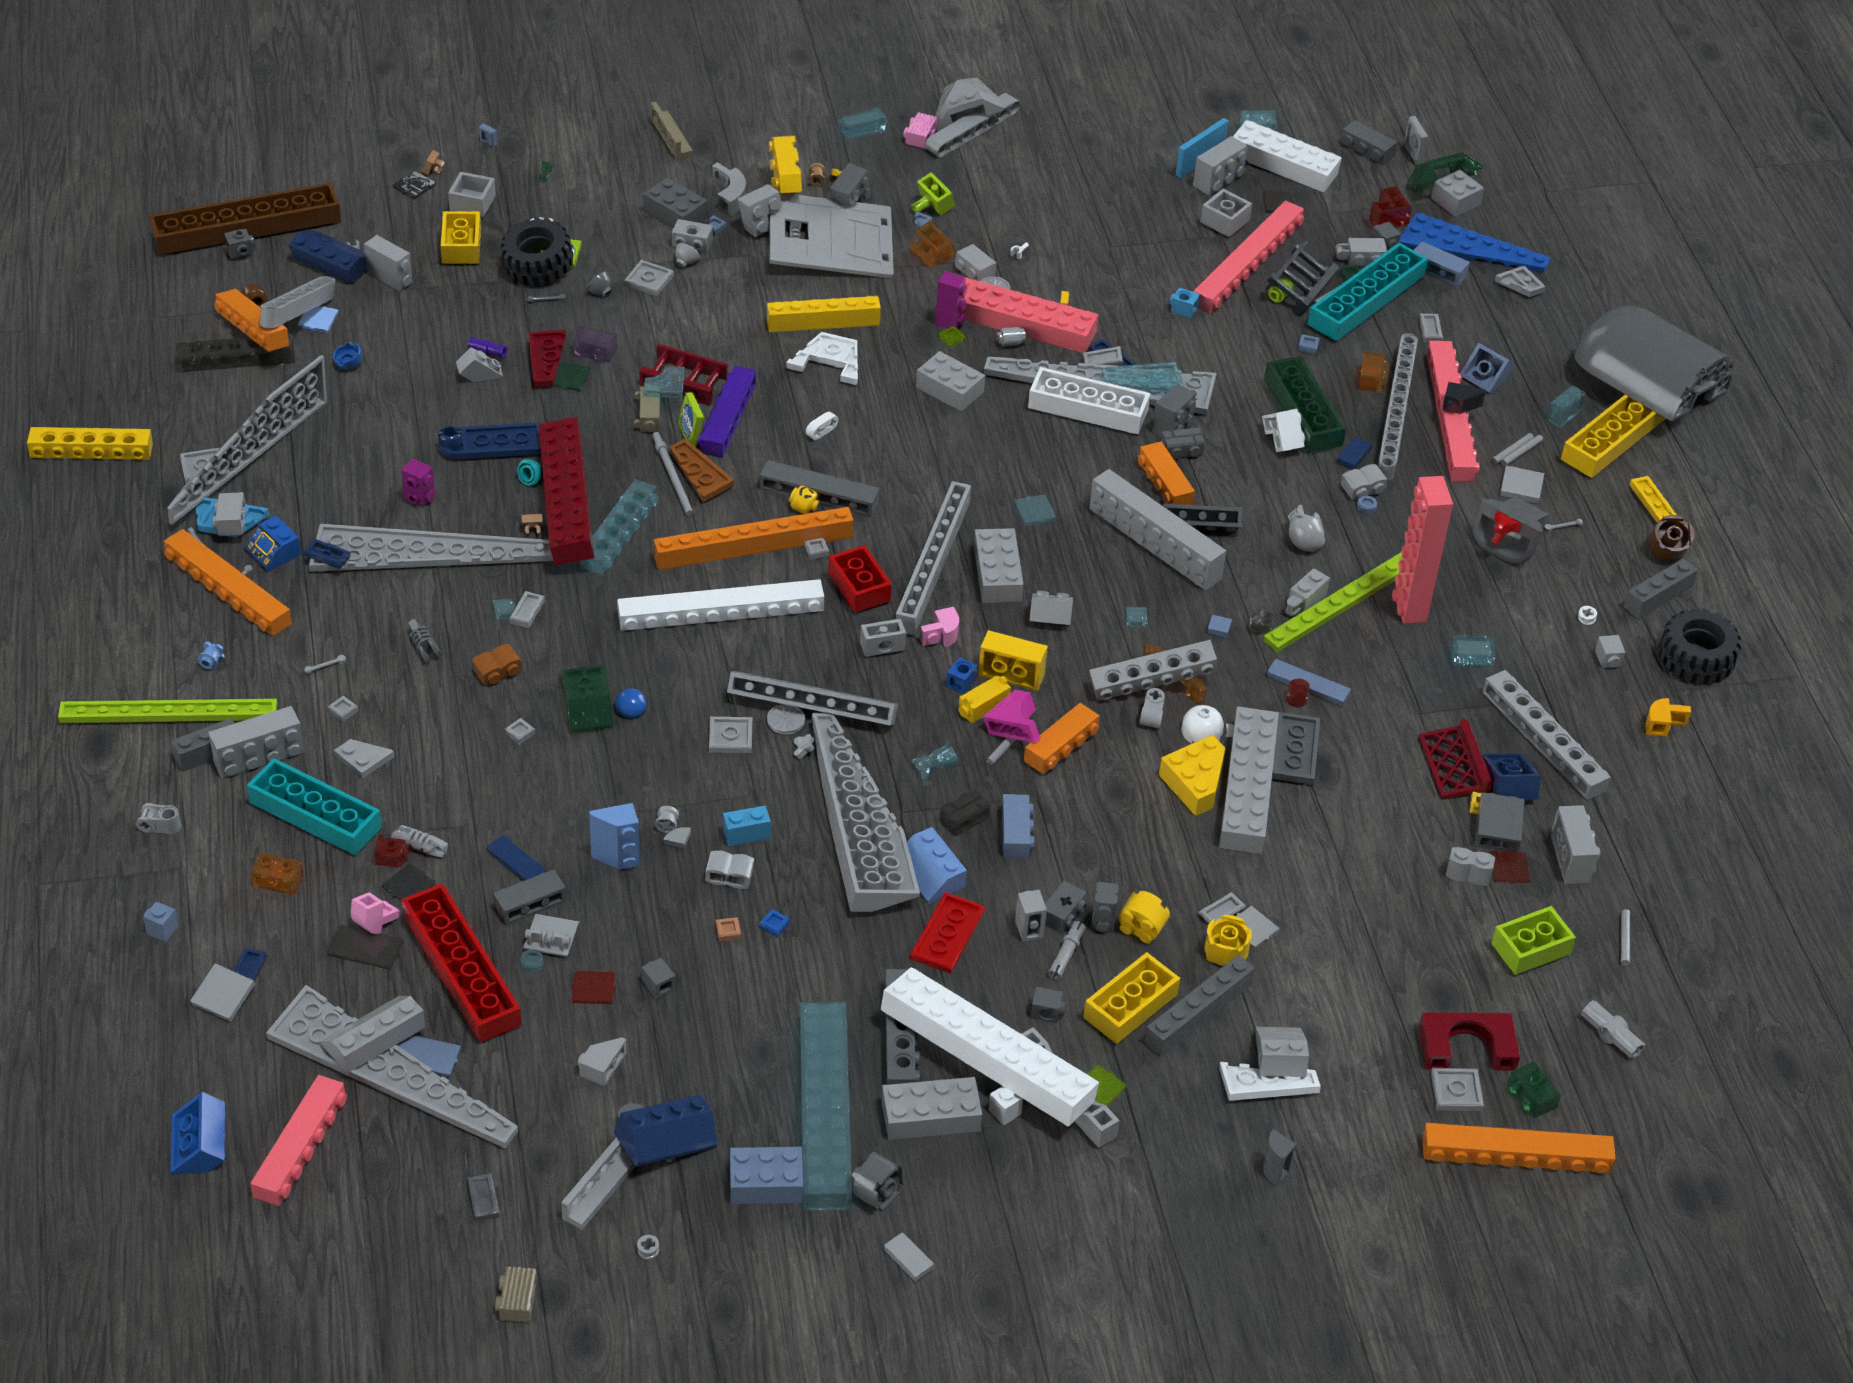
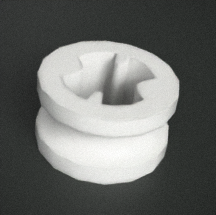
M1591 606L1581 607L1578 620L1585 625L1594 624L1597 616L1596 609Z

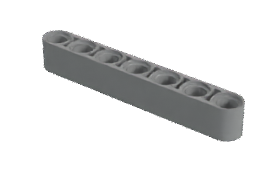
M1003 93L998 96L1001 99L1003 111L987 115L983 105L931 135L925 143V148L936 156L943 157L1014 115L1020 108V101L1007 93Z
M328 276L318 277L262 304L260 326L275 328L333 299L335 279Z

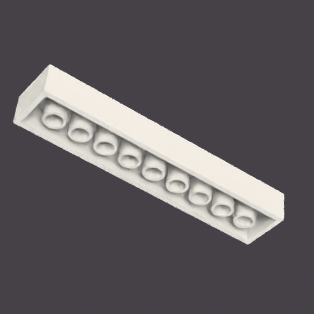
M911 967L884 990L881 1005L883 1012L1069 1127L1095 1102L1099 1085L1097 1080Z

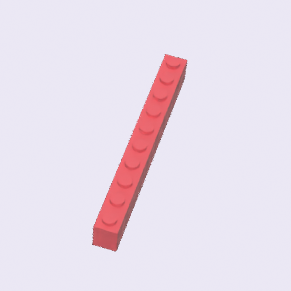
M1285 200L1193 291L1200 294L1198 308L1210 314L1216 308L1218 309L1221 303L1228 299L1230 294L1237 290L1244 280L1246 281L1249 275L1256 271L1258 266L1265 262L1267 257L1274 253L1276 248L1283 244L1285 239L1292 235L1298 226L1302 225L1304 221V208Z
M1429 341L1427 361L1451 481L1474 482L1475 475L1479 473V462H1476L1477 451L1473 449L1474 437L1471 436V424H1468L1469 412L1457 414L1442 410L1448 382L1461 383V374L1458 373L1459 364L1458 361H1455L1456 349H1453L1452 341Z

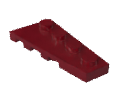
M566 330L529 332L534 387L554 385L567 336Z

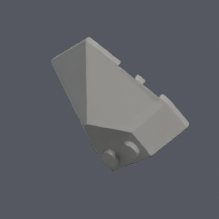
M978 78L957 80L943 90L935 115L937 117L936 130L940 131L953 123L951 114L982 104L987 115L1003 111L1001 99Z

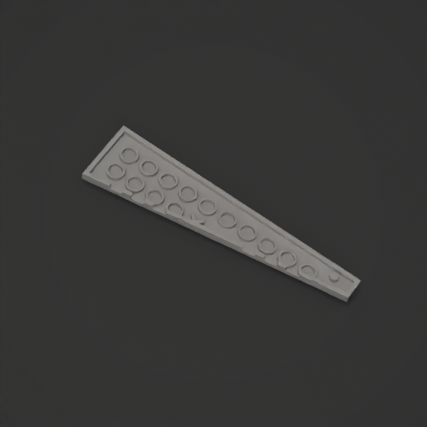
M988 357L984 367L985 375L1028 383L1034 382L1040 367L1150 393L1149 405H1156V402L1176 384H1179L1196 393V407L1193 413L1207 415L1216 379V373L1193 371L1192 374H1184L1182 370H1174V373L1163 372V369L1146 371L1145 368L1140 367L1132 368L1084 363L1072 366L1067 365V362H1060V365L1048 364L1049 361L1042 360L1039 363H1032L1028 359Z
M320 524L316 539L350 551L351 557L346 559V563L342 564L341 569L311 559L309 570L310 572H325L333 570L425 566L449 567L451 565L553 561L549 540Z

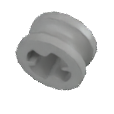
M644 1235L638 1240L637 1251L639 1257L651 1260L658 1256L659 1241L655 1236ZM647 1245H652L650 1250H645Z

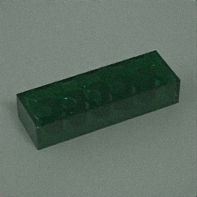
M1298 356L1267 362L1264 380L1283 412L1293 409L1298 410L1301 416V431L1305 435L1304 446L1307 453L1343 446L1346 428L1303 357Z

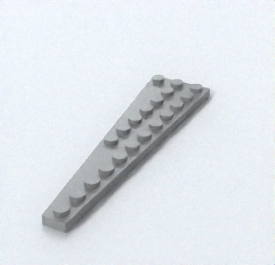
M305 985L266 1032L267 1039L505 1149L518 1132L517 1125L493 1109H489L481 1101L472 1099L467 1095L466 1091L461 1088L457 1089L450 1084L448 1079L443 1076L439 1077L432 1072L430 1067L397 1045L346 1073L321 1045V1041L358 1019L355 1017L351 1018L344 1013L342 1008L333 1006L328 1002L327 998Z

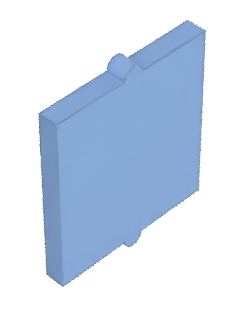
M317 306L303 314L298 323V328L328 333L339 311L338 309L325 306Z

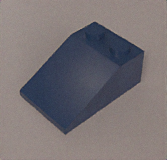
M1522 753L1481 754L1492 781L1491 793L1508 797L1513 796L1524 799V802L1539 799L1541 775Z

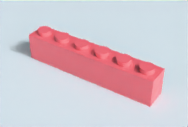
M321 1075L316 1077L250 1183L253 1198L279 1206L282 1200L289 1196L293 1182L300 1178L306 1161L309 1162L311 1160L317 1143L322 1142L325 1130L328 1125L333 1124L336 1112L346 1102L347 1094H345L344 1083Z

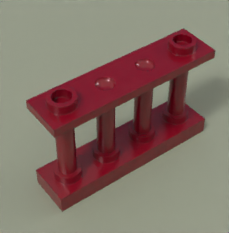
M658 344V361L652 369L642 366L639 371L640 386L660 387V392L684 398L686 393H693L697 403L710 406L713 402L712 386L717 378L726 381L728 364ZM665 363L675 365L670 374L660 372ZM682 368L692 371L687 379L677 377ZM700 373L710 376L705 384L694 382Z

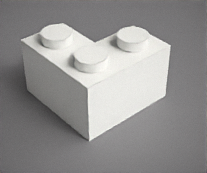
M1297 409L1262 416L1265 434L1273 433L1276 452L1305 447V435L1301 431V416Z

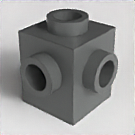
M247 229L224 233L226 248L231 259L253 254L252 246H255L253 236H249Z

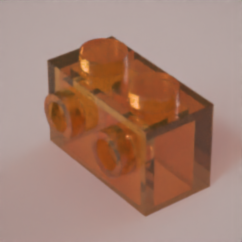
M260 853L250 872L253 887L295 896L304 878L302 861L278 857L273 854Z

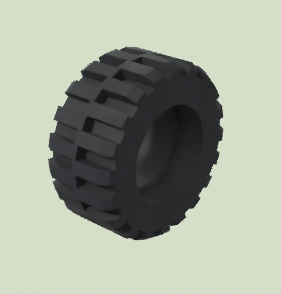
M548 218L526 219L522 223H516L515 227H510L507 233L504 234L500 243L506 273L520 284L525 285L527 283L529 286L539 284L542 286L548 282L553 283L555 279L562 278L564 273L566 274L572 266L574 256L569 232L566 231L563 225L554 220L551 221ZM545 250L540 253L529 254L532 251Z
M1687 609L1673 615L1667 621L1658 651L1663 665H1666V669L1669 672H1673L1674 676L1684 678L1689 683L1693 681L1701 685L1703 683L1713 684L1715 681H1722L1732 674L1742 647L1741 636L1737 632L1738 630L1735 625H1731L1730 620L1726 617L1722 618L1721 614L1716 612L1714 614L1710 610L1705 609L1703 611H1699V609L1688 611ZM1690 643L1706 646L1710 650L1697 648Z

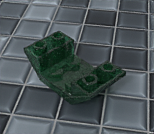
M1464 152L1433 159L1415 166L1405 188H1413V191L1432 186L1431 182L1437 181L1435 170L1449 168L1450 174L1461 170L1470 177L1477 175V171L1483 169V166Z
M604 665L560 669L562 686L565 688L571 733L613 728L610 693Z

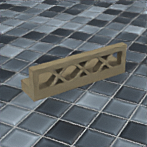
M652 102L651 120L675 159L693 156V150L669 112H662L657 102Z

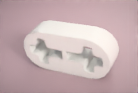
M826 412L807 426L806 434L813 440H818L837 426L839 419L833 413Z

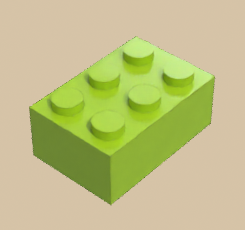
M1549 906L1496 926L1491 944L1512 972L1517 975L1570 955L1576 937L1554 908Z

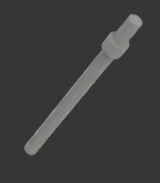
M655 432L652 435L655 441V449L661 455L685 514L691 516L693 510L667 452L666 442L662 440L659 432Z

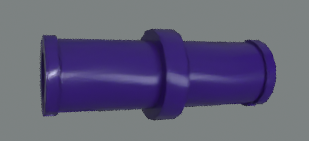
M474 337L469 339V349L472 347L477 351H482L485 355L492 354L502 358L507 354L506 346L495 344L491 340L483 341Z

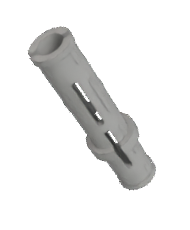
M1078 921L1072 923L1068 935L1064 936L1062 940L1063 945L1051 968L1048 970L1050 978L1057 972L1054 980L1061 979L1074 950H1077L1080 945L1079 940L1086 927L1084 924H1081L1079 930H1077L1080 923Z

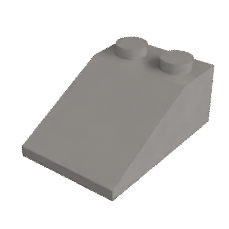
M1255 1027L1260 1076L1306 1077L1309 1052L1307 1040L1301 1028Z

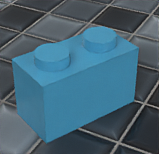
M766 806L723 813V832L728 846L770 839L771 821Z

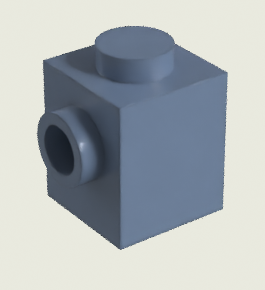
M155 902L150 909H147L143 917L147 935L164 942L179 927L176 910L159 902Z

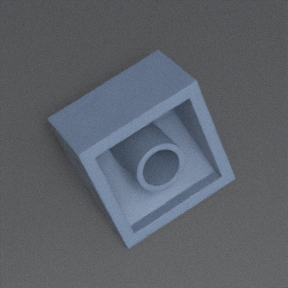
M1478 343L1460 374L1461 377L1491 393L1507 380L1515 364Z

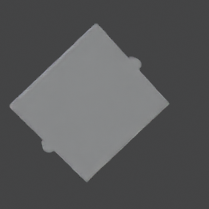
M1250 906L1241 914L1237 913V917L1243 919L1246 922L1245 925L1252 931L1250 947L1256 949L1264 942H1268L1270 937L1279 932L1280 928L1253 906Z

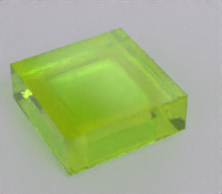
M952 326L940 332L939 339L951 348L965 341V335Z

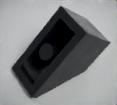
M1448 382L1442 410L1462 414L1482 407L1486 389Z

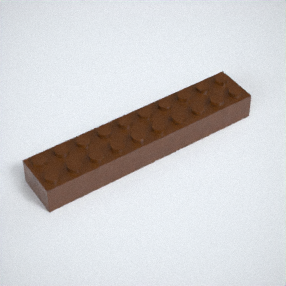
M330 182L149 215L156 248L158 254L161 255L226 243L224 233L247 229L249 236L252 235L254 238L341 222L340 204Z

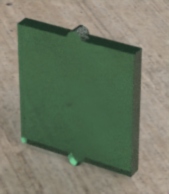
M560 362L553 387L580 392L589 375L590 368Z

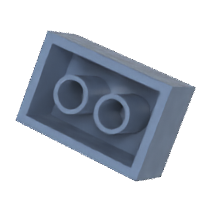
M802 1147L730 1148L731 1204L803 1203Z

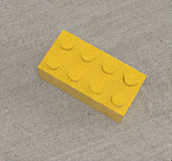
M1146 952L1085 1001L1083 1018L1114 1043L1118 1044L1178 995L1180 977Z

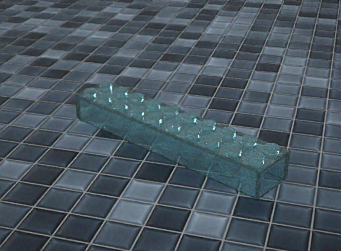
M800 1002L803 1210H851L852 1178L846 1002Z

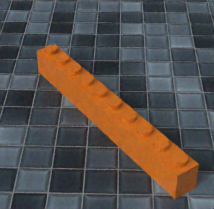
M849 507L658 538L654 539V558L658 570L800 547L804 546V541L824 538L825 542L853 538L854 520Z

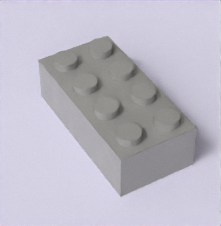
M1015 528L976 529L974 534V554L982 603L1022 602L1024 584Z
M292 706L208 732L213 762L221 779L266 765L273 758L281 760L304 752L301 725Z
M975 1077L882 1085L881 1103L888 1140L981 1131L982 1110Z

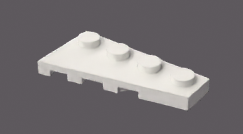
M1220 1062L1219 1069L1229 1101L1320 1093L1321 1086L1315 1070L1307 1069L1306 1077L1260 1076V1070L1249 1068V1064H1240L1239 1067L1228 1066L1227 1062Z

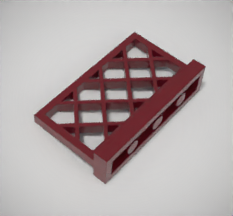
M1468 719L1460 720L1459 726L1419 734V740L1442 800L1472 794L1473 792L1491 793L1492 781ZM1457 733L1458 735L1456 741H1452L1446 738L1448 735ZM1433 738L1438 740V742L1433 746L1426 743V740ZM1442 743L1451 746L1448 751L1440 749L1439 747ZM1455 748L1464 751L1461 757L1452 754ZM1435 752L1444 756L1441 761L1432 758ZM1448 758L1457 761L1453 767L1445 764ZM1461 763L1470 767L1467 772L1458 769ZM1440 768L1450 771L1446 777L1438 774ZM1453 774L1463 777L1460 782L1450 779ZM1469 779L1475 782L1476 785L1468 787L1464 783ZM1446 784L1455 787L1454 790L1447 792L1443 788Z

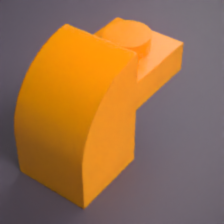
M1669 698L1655 701L1650 707L1646 720V735L1667 737L1671 725L1687 726L1691 707L1670 705Z

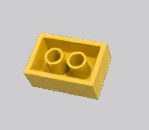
M443 211L441 235L442 264L479 263L481 240L480 211Z
M988 630L980 649L978 676L988 679L997 675L999 677L1005 676L1007 684L1038 692L1045 675L1048 646Z

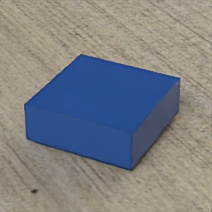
M772 909L759 923V928L778 938L790 925V918Z

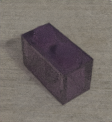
M581 326L573 340L574 355L610 363L617 350V334Z

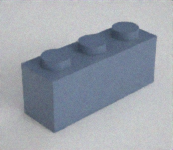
M1421 242L1414 249L1415 252L1428 258L1425 274L1455 287H1458L1467 277L1469 261L1425 242Z
M1003 794L1002 838L1003 857L1029 858L1030 849H1034V836H1030V833L1034 832V820H1030V817H1033V804H1029V795Z

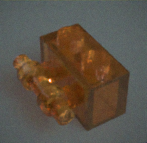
M930 220L915 231L919 242L916 244L914 241H911L908 245L912 249V253L922 258V262L931 268H934L937 264L933 260L934 258L943 264L956 253L952 240Z

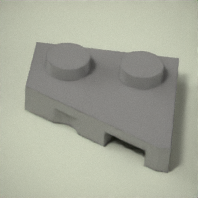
M1525 266L1498 274L1495 277V282L1528 297L1543 293L1546 287Z

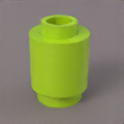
M1287 278L1280 279L1293 290L1294 285ZM1272 285L1268 290L1270 299L1276 303H1280L1288 297L1275 285Z

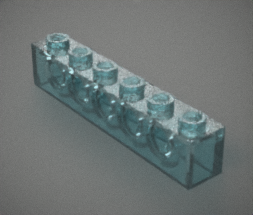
M637 479L633 481L593 535L595 558L581 561V568L603 575L607 568L612 566L613 560L616 556L620 555L623 546L630 541L634 531L639 529L642 520L647 518L652 506L657 504L659 498L657 486Z

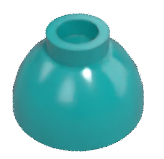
M522 460L517 468L518 478L525 486H534L542 478L543 467L535 460Z

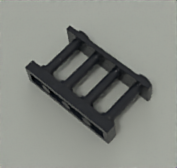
M1306 240L1301 245L1297 244L1291 251L1293 255L1277 274L1272 273L1267 280L1269 284L1265 288L1268 291L1274 284L1292 298L1298 306L1294 311L1298 316L1302 314L1339 268L1335 263L1329 268L1327 266L1324 267L1302 250L1308 243ZM1297 256L1301 257L1316 269L1322 277H1316L1297 262L1295 258ZM1291 265L1294 269H1296L1299 273H1301L1304 277L1311 281V285H1313L1314 287L1307 286L1304 282H1302L1299 278H1297L1294 274L1287 270L1288 266ZM1283 275L1301 289L1306 297L1298 295L1278 278Z

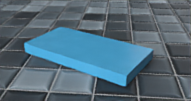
M1221 119L1179 147L1176 167L1177 177L1182 178L1194 170L1198 156L1226 140L1229 120Z

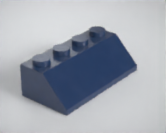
M315 230L299 231L288 244L294 259L351 284H354L366 269L364 251Z
M702 1095L621 1112L614 1130V1134L636 1167L717 1147L713 1111Z

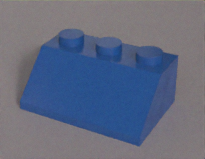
M201 1092L172 1114L171 1174L209 1172L224 1161L226 1116L224 1101Z

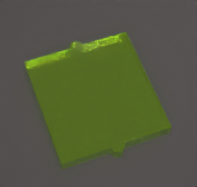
M1098 1064L1087 1073V1075L1099 1082L1095 1101L1108 1106L1127 1088V1084L1115 1077L1114 1073H1109Z

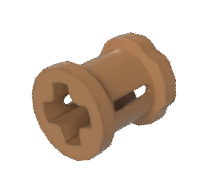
M814 163L809 167V183L812 186L819 187L824 184L825 177L823 174L825 168L822 164Z

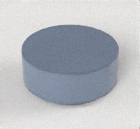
M1362 496L1358 499L1357 509L1361 513L1372 514L1376 511V499L1371 496Z

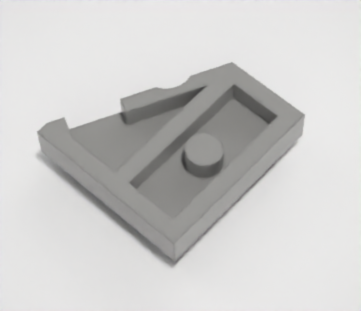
M350 739L334 750V756L363 779L394 758V751Z

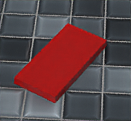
M945 892L913 948L910 960L952 974L983 917L986 906Z

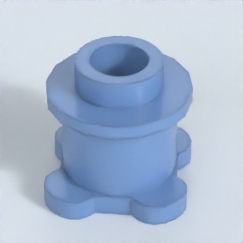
M205 642L203 644L205 650L199 654L198 661L206 669H215L218 666V660L223 661L225 658L222 652L223 647L220 644L215 645Z

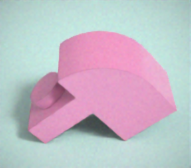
M950 607L934 611V624L921 626L920 642L922 646L942 642L944 647H948L955 643L959 630V616L955 608Z
M369 892L352 899V920L370 933H381L383 924L399 918L400 910Z

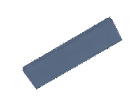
M1278 659L1274 660L1267 671V677L1339 706H1343L1351 692V689Z

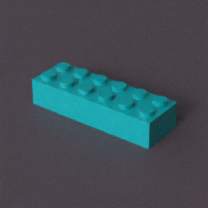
M275 758L247 784L249 803L353 855H356L382 828L379 809Z

